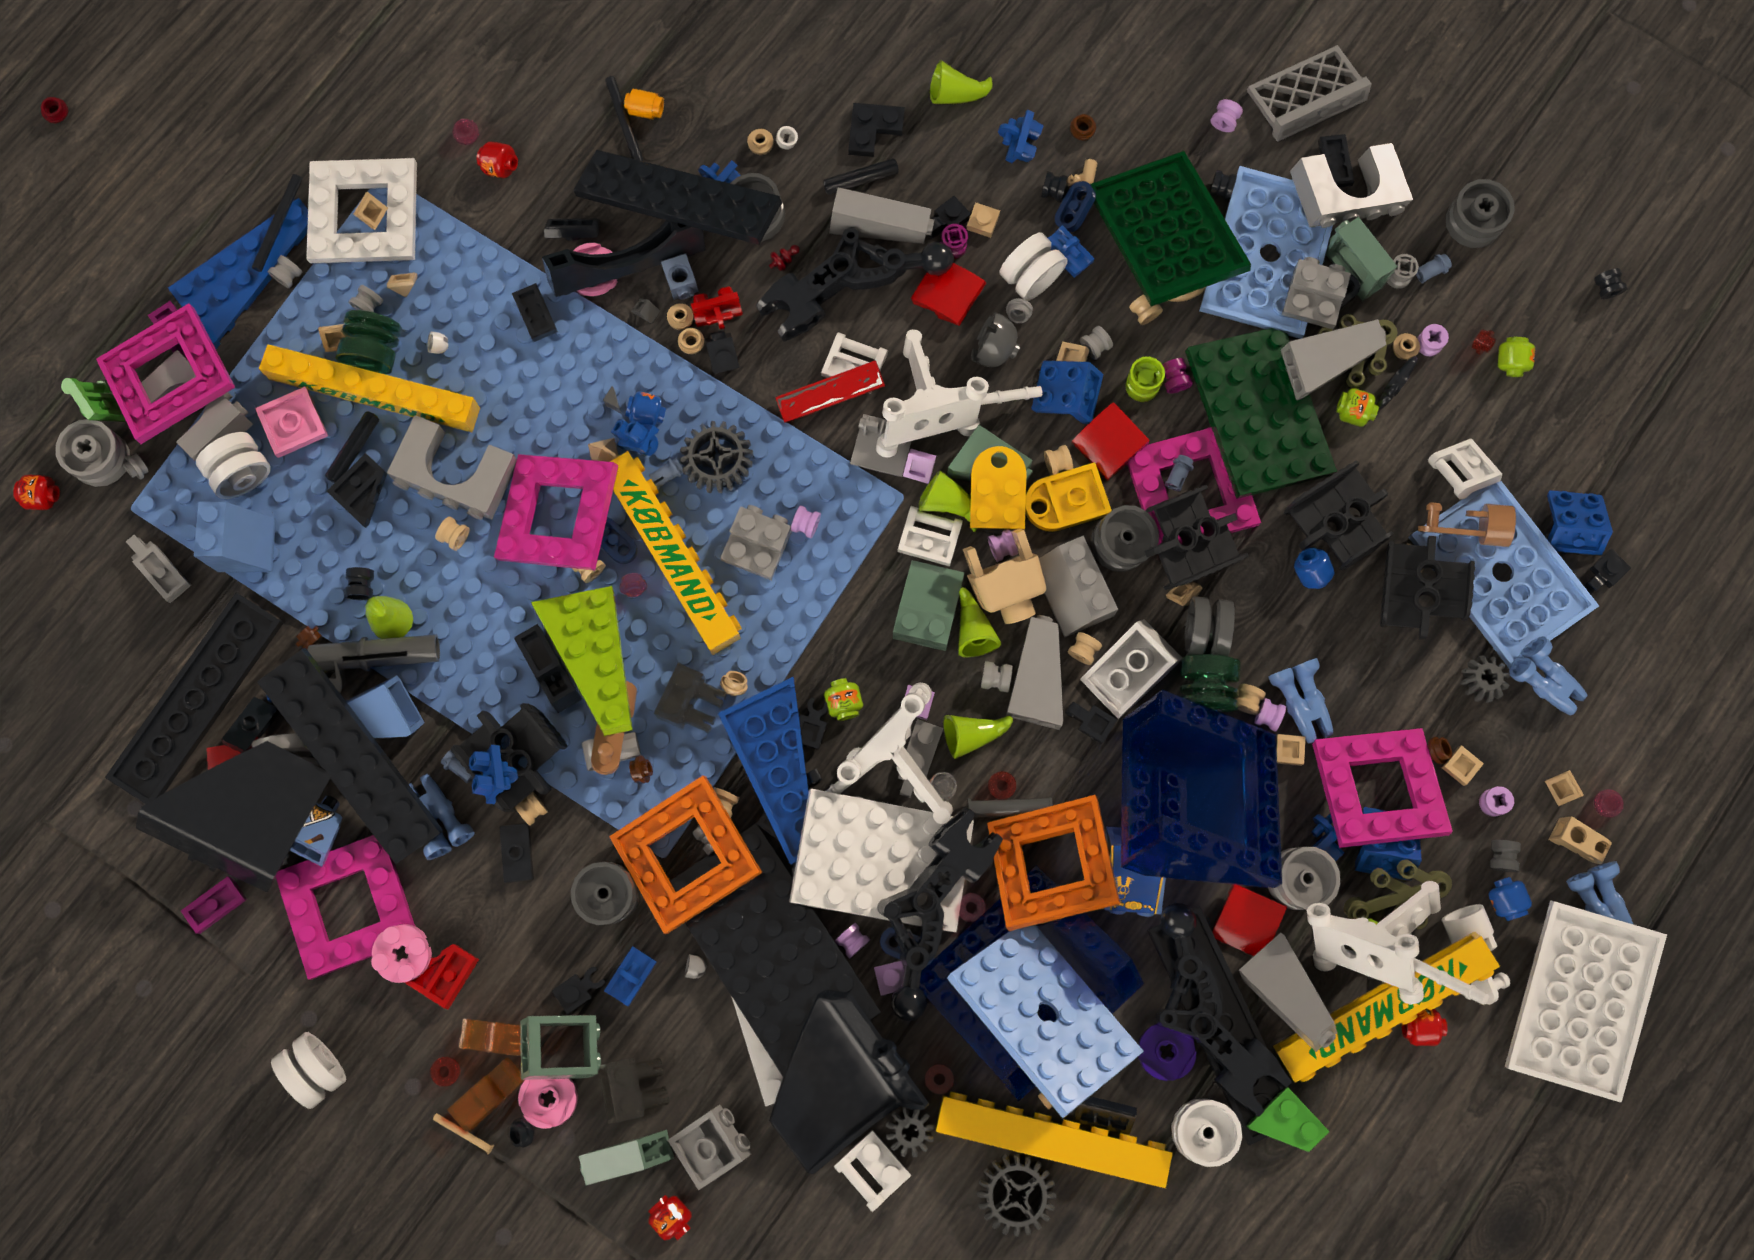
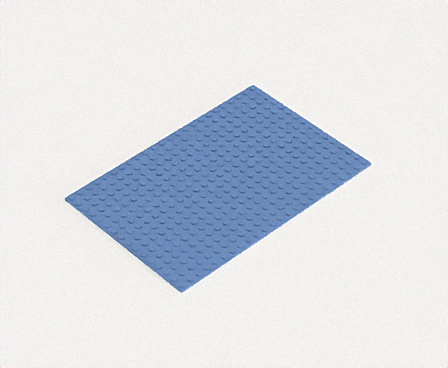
M370 188L367 191L387 207L388 188ZM416 194L415 260L313 263L229 375L235 385V388L229 391L233 396L229 401L232 404L236 401L239 402L249 412L245 417L253 425L245 432L253 438L258 446V452L264 455L271 466V471L267 478L248 493L231 499H220L211 489L209 479L205 478L198 469L196 461L177 444L134 501L131 510L193 552L198 502H228L275 518L272 572L225 573L311 629L317 626L319 628L317 631L332 643L359 641L362 637H367L368 640L381 639L371 630L366 618L365 605L368 600H352L344 597L345 587L348 586V580L345 578L347 568L361 567L374 570V580L371 582L373 597L388 596L405 602L412 611L413 623L411 629L404 637L437 634L440 644L439 662L371 668L387 679L398 675L407 692L471 734L483 725L477 717L482 710L489 712L502 727L521 710L520 705L522 703L535 706L550 721L551 725L556 728V731L561 734V737L568 746L565 750L560 749L537 770L549 785L620 830L701 776H706L711 786H715L737 753L718 713L786 679L902 504L904 496L862 468L850 465L849 460L789 423H784L776 415L578 293L572 292L568 295L555 297L544 272ZM356 206L337 231V234L386 232L387 211L376 230H373L353 215L357 208ZM417 273V280L407 297L387 288V282L391 275ZM536 283L558 332L533 342L512 293ZM360 285L368 287L383 299L382 304L374 308V314L371 318L364 316L348 303L352 297L357 296ZM346 324L352 349L325 352L318 328ZM430 332H439L448 338V349L441 354L428 352L427 343ZM267 344L474 397L480 406V411L473 432L439 424L444 430L445 435L434 456L432 474L436 481L446 485L460 484L471 478L476 472L488 445L512 453L516 459L518 454L591 460L588 444L611 438L615 439L619 456L628 451L632 458H639L645 468L642 475L647 481L651 479L649 474L669 463L668 459L673 460L677 458L680 462V458L685 456L680 451L681 447L687 446L684 442L685 437L693 439L691 431L694 429L698 433L701 432V423L706 426V429L711 428L710 423L712 420L715 421L716 427H720L723 421L726 422L727 430L730 426L735 425L737 428L736 433L740 431L745 433L744 440L750 441L751 446L748 449L753 451V457L749 458L753 462V466L746 468L749 471L748 477L740 475L742 479L741 485L736 484L734 481L732 482V491H729L726 485L722 487L723 493L721 494L718 493L717 487H714L713 491L708 493L706 485L699 490L696 486L697 481L690 483L688 480L689 475L682 473V477L679 478L677 476L658 489L659 493L655 496L659 503L666 502L673 514L669 517L673 526L676 524L680 525L686 536L683 539L686 547L692 546L700 559V561L696 562L700 570L706 569L714 582L710 585L714 593L720 592L728 605L724 608L728 616L734 615L742 628L738 631L741 639L712 656L614 491L607 517L614 520L634 540L638 549L637 556L628 564H619L600 547L598 560H601L606 566L602 573L589 583H585L581 579V574L574 572L572 568L499 561L494 558L512 478L493 519L483 517L482 520L468 515V510L458 507L457 510L445 506L442 504L443 500L436 497L433 500L426 499L418 494V490L411 487L408 490L401 489L393 484L394 480L387 474L369 526L365 528L327 492L334 483L329 481L325 474L366 411L375 414L379 418V422L349 469L366 453L387 473L413 417L309 390L328 437L277 458L255 408L300 388L269 380L259 370ZM611 386L615 389L621 414L607 407L603 401ZM638 391L659 396L662 400L661 407L666 408L663 423L657 422L656 425L659 429L658 433L655 434L658 439V448L650 456L641 455L637 451L621 449L617 446L620 439L611 433L619 419L629 423V417H625L629 398ZM204 410L201 412V414L198 416V418L195 420L192 426L196 424L197 421L201 418V416L204 413ZM719 439L722 447L731 448V450L737 449L732 443ZM710 441L702 445L697 454H699V451L706 450L710 445ZM716 447V454H714L715 457L713 460L715 461L716 466L718 467V460L720 454H718V450ZM737 460L725 466L723 474L730 471L735 466ZM702 464L696 465L702 472L714 475L712 468L703 467ZM541 485L530 534L572 538L583 489ZM748 505L756 506L763 510L762 515L772 518L773 515L782 516L788 520L787 524L790 526L800 505L806 507L809 512L817 511L821 513L818 527L812 538L806 537L805 533L800 531L791 533L772 581L722 562L720 559L730 537V529L740 506L746 509ZM447 517H452L456 520L457 524L466 525L470 528L465 543L457 551L451 549L448 543H441L435 539L440 524ZM604 529L603 536H607L610 530ZM621 548L619 554H627L629 548ZM609 586L613 587L626 681L632 683L637 688L634 715L631 718L633 730L626 731L624 734L636 733L640 753L652 765L653 775L650 776L648 783H636L632 779L629 763L635 760V758L620 761L618 769L612 774L602 775L596 771H587L582 742L595 737L597 722L541 620L533 609L531 602ZM536 624L542 629L582 700L560 713H557L549 702L514 637ZM729 671L742 673L747 678L748 688L746 693L737 696L727 694L720 685L721 678ZM505 735L501 740L503 749H506L510 744L508 735ZM522 756L518 761V764L523 768L527 766L525 756ZM692 819L650 845L653 853L661 858L668 857Z

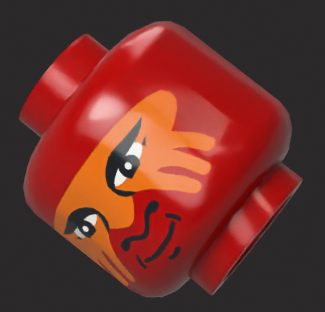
M492 141L487 142L478 150L477 164L485 175L507 178L516 170L518 158L510 145Z
M24 475L15 483L13 494L15 500L24 509L49 510L53 507L54 502L58 501L60 490L49 476Z
M1426 1008L1417 1013L1418 1017L1408 1024L1401 1023L1403 1037L1407 1038L1410 1044L1414 1046H1437L1441 1042L1442 1036L1447 1035V1021L1441 1018L1440 1013L1436 1009L1428 1010Z
M665 1195L648 1211L651 1214L648 1223L665 1241L670 1240L673 1236L678 1241L690 1229L687 1223L691 1220L692 1214L677 1196L668 1198Z

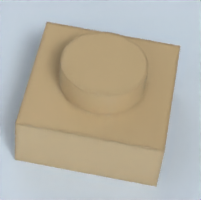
M975 203L966 230L991 238L1000 215V210Z
M1062 342L1056 361L1086 362L1090 349L1086 346Z
M1277 734L1275 736L1274 763L1304 765L1306 737Z
M1461 745L1442 766V769L1465 786L1484 763Z

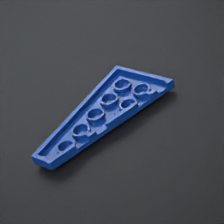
M299 198L292 202L262 272H258L251 267L274 215L168 287L182 307L190 303L195 308L215 349L221 344L219 341L227 331L230 332L236 325L235 321L243 310H248L272 279L268 270L277 265L279 256L283 255L286 257L294 246H298L306 236L308 231V209Z
M791 677L719 712L718 715L790 865H793L797 861L809 791L794 677Z

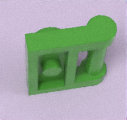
M65 378L62 381V391L65 394H71L79 406L81 414L87 420L126 422L107 381L100 380L96 383L80 382L75 378Z

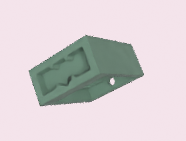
M1357 217L1351 222L1346 220L1336 227V234L1329 239L1330 244L1325 254L1333 264L1343 266L1345 272L1351 273V275L1358 279L1360 290L1357 295L1364 301L1385 286L1398 266L1362 220Z
M596 1015L528 1016L521 1020V1080L590 1078L597 1075L601 1066V1055L597 1052L600 1026L596 1023ZM540 1026H583L584 1067L541 1068Z

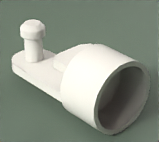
M1483 905L1466 906L1442 918L1451 944L1472 932H1476L1482 936L1490 951L1497 947L1492 935L1494 930ZM1500 972L1495 975L1494 979H1492V976L1483 981L1477 979L1471 984L1489 994L1486 1004L1490 1005L1498 1000L1497 990L1510 986V979L1506 974Z

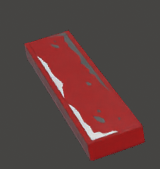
M875 360L775 398L784 423H788L885 387Z

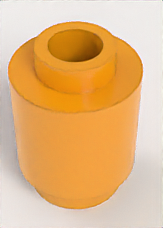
M632 89L631 93H627L625 96L624 108L628 109L629 115L654 120L655 117L661 118L664 98L659 97L658 93Z

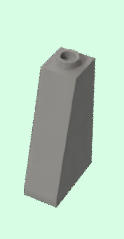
M838 188L829 233L843 235L847 228L852 227L858 230L860 237L924 244L926 234L931 235L934 219H930V208Z
M1377 319L1290 341L1280 351L1296 400L1306 397L1378 352L1386 345V334Z
M1037 615L1036 618L1031 617L1006 716H1012L1014 719L1060 730L1063 724L1058 623L1052 622L1053 619L1050 617Z
M1282 933L1278 934L1240 968L1239 972L1243 981L1317 1052L1321 1047L1326 1048L1335 1040L1337 1034L1335 1023L1286 937Z

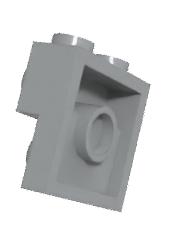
M1306 257L1304 260L1299 259L1294 267L1282 315L1334 329L1342 301L1345 298L1351 273L1345 272V268L1338 264H1332L1329 267L1319 265V260L1313 257Z
M748 505L747 509L740 506L730 529V537L720 559L722 562L772 581L792 533L791 526L787 524L788 520L782 516L773 515L772 518L762 515L763 510L756 506Z
M718 1105L668 1139L669 1144L698 1190L751 1155L748 1150L750 1149L748 1138L742 1133L738 1134L733 1126L735 1122L733 1114L727 1108L723 1109L721 1105Z

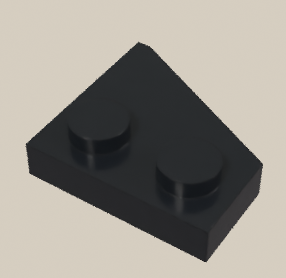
M365 453L327 492L362 526L367 528L387 473Z

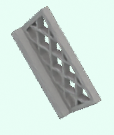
M1337 45L1248 86L1247 92L1273 128L1272 135L1278 142L1366 101L1372 83L1367 77L1361 78ZM1335 56L1340 65L1336 67L1324 64L1326 59ZM1307 68L1319 70L1317 77L1303 75L1302 72ZM1321 72L1337 74L1335 81L1320 79ZM1339 76L1351 77L1353 83L1349 85L1338 83ZM1287 78L1296 80L1294 88L1279 85L1280 81ZM1299 81L1314 84L1312 92L1297 89ZM1317 85L1332 89L1331 93L1327 95L1315 93ZM1268 89L1274 92L1272 98L1260 96L1257 91ZM1281 92L1291 95L1290 102L1275 100L1276 93ZM1295 96L1309 99V103L1301 106L1293 104ZM1272 106L1286 109V114L1275 118L1271 112Z

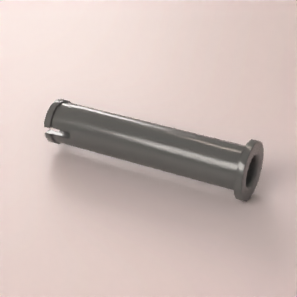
M1051 797L971 801L970 798H967V808H970L975 813L974 818L1015 816L1053 806Z

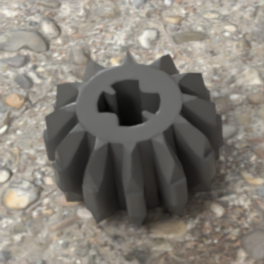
M1483 655L1479 656L1477 661L1472 659L1467 662L1468 668H1464L1461 671V674L1466 679L1460 683L1463 686L1468 685L1469 687L1465 695L1475 693V701L1479 702L1484 698L1486 703L1492 702L1494 698L1499 699L1503 697L1502 690H1507L1510 686L1504 681L1510 677L1509 673L1502 672L1505 664L1496 665V657H1490L1487 660ZM1481 676L1488 678L1489 683L1486 680H1482Z
M903 1107L904 1118H901L897 1112L892 1114L894 1119L898 1121V1124L887 1122L886 1126L889 1129L896 1130V1132L886 1134V1139L892 1140L897 1138V1141L891 1146L893 1151L900 1145L903 1146L901 1150L902 1157L906 1156L908 1148H911L913 1157H917L916 1147L918 1145L922 1151H928L927 1146L922 1141H934V1137L925 1134V1132L932 1131L935 1127L934 1124L923 1126V1123L930 1117L927 1113L918 1119L920 1110H914L913 1116H909L908 1108ZM910 1124H914L916 1126L914 1128L915 1131L919 1130L918 1135L912 1136L910 1140L904 1138L906 1134H902L903 1127L908 1128Z

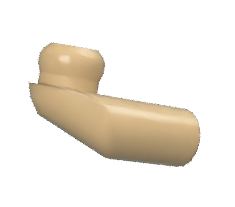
M1092 159L1085 160L1082 174H1075L1074 177L1071 174L1068 177L1067 185L1069 189L1078 181H1086L1092 184L1095 178L1097 161Z

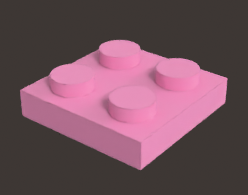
M306 387L255 408L277 458L328 437L310 392Z

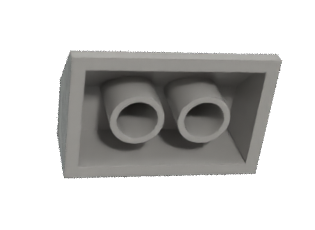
M1084 536L1062 544L1039 558L1046 584L1044 594L1064 637L1115 616L1118 608Z

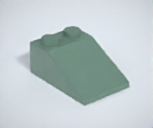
M912 560L895 621L893 639L946 651L965 572Z

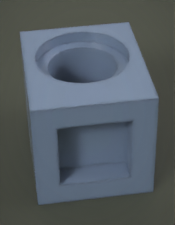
M686 254L661 262L673 300L688 299L698 292L696 280ZM679 276L687 277L683 282H675V279Z

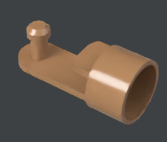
M1429 503L1426 507V510H1428L1427 526H1418L1419 532L1477 536L1481 545L1509 547L1515 533L1516 512L1514 506L1484 504L1481 511H1466V516L1480 517L1478 530L1438 527L1439 513L1442 511V505L1440 503Z
M626 681L632 718L637 688L632 683ZM598 723L594 737L591 766L597 773L608 775L614 773L619 767L624 732L604 736Z

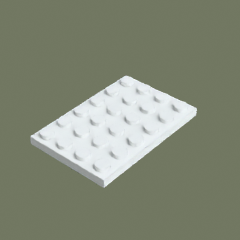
M809 789L789 902L889 921L888 918L878 912V903L882 899L910 888L925 868L933 861L937 853L929 847V842L943 824L935 822L933 812ZM974 820L971 822L967 830V839L969 842H971ZM939 872L937 874V877L939 878V882H941L943 880V877L941 876V872ZM963 876L940 903L944 911L943 931H957L965 880ZM930 884L927 885V888L935 891L934 888L930 887ZM925 892L918 896V906L926 902L927 896ZM916 915L900 918L904 924L922 927L921 919Z
M1550 900L1505 1067L1622 1102L1667 934Z

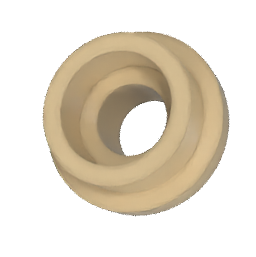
M765 129L754 130L748 136V147L757 155H765L773 147V136ZM757 139H765L763 143L756 142Z
M675 304L667 312L668 323L677 330L688 328L694 319L692 309L686 304ZM680 312L685 314L682 319L675 317Z
M687 328L679 334L678 345L684 353L696 354L704 347V336L698 329ZM689 339H695L696 343L694 345H688L687 341Z
M1401 334L1393 342L1394 354L1399 359L1408 360L1410 357L1416 356L1420 351V343L1412 334ZM1403 343H1408L1411 346V349H1406L1403 346Z
M737 671L727 672L720 681L723 690L731 696L743 695L748 688L747 678Z

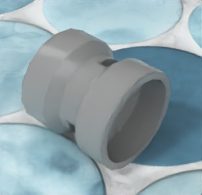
M1400 254L1393 260L1398 267L1387 281L1391 287L1396 289L1406 287L1418 272V262L1409 254Z
M985 661L981 688L990 689L998 687L999 691L1008 693L1013 666L1004 664L998 667L994 662Z

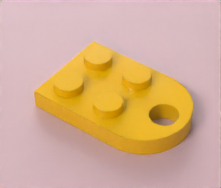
M1003 446L988 448L978 455L972 467L970 528L1025 529L1026 467L1024 461L1017 452ZM995 453H1003L1006 456L1007 464L1004 467L996 468L992 465L991 458Z
M1095 462L1041 478L1031 485L1026 494L1025 513L1034 526L1044 531L1063 530L1103 518L1112 511ZM1034 502H1042L1046 506V512L1036 514L1032 511L1031 505Z

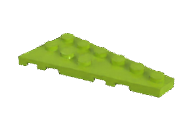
M609 586L531 602L533 609L550 636L604 736L633 730L613 587Z

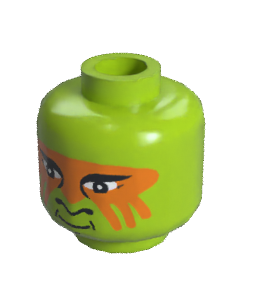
M1525 337L1507 338L1506 342L1501 343L1499 346L1498 368L1506 371V376L1523 377L1524 372L1530 371L1534 367L1535 346Z
M1352 388L1347 393L1343 392L1341 394L1336 412L1339 413L1341 421L1363 427L1369 420H1375L1379 406L1375 405V396L1372 393Z
M846 678L838 679L831 682V687L824 693L830 716L837 718L838 721H845L859 716L858 712L863 708V701L859 686L856 683H848Z

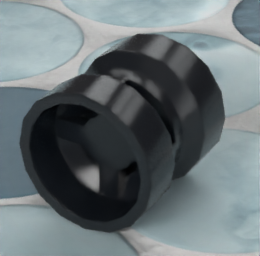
M361 567L347 568L345 578L348 580V586L345 587L344 597L352 600H369L372 598L373 589L371 588V582L374 580V570Z

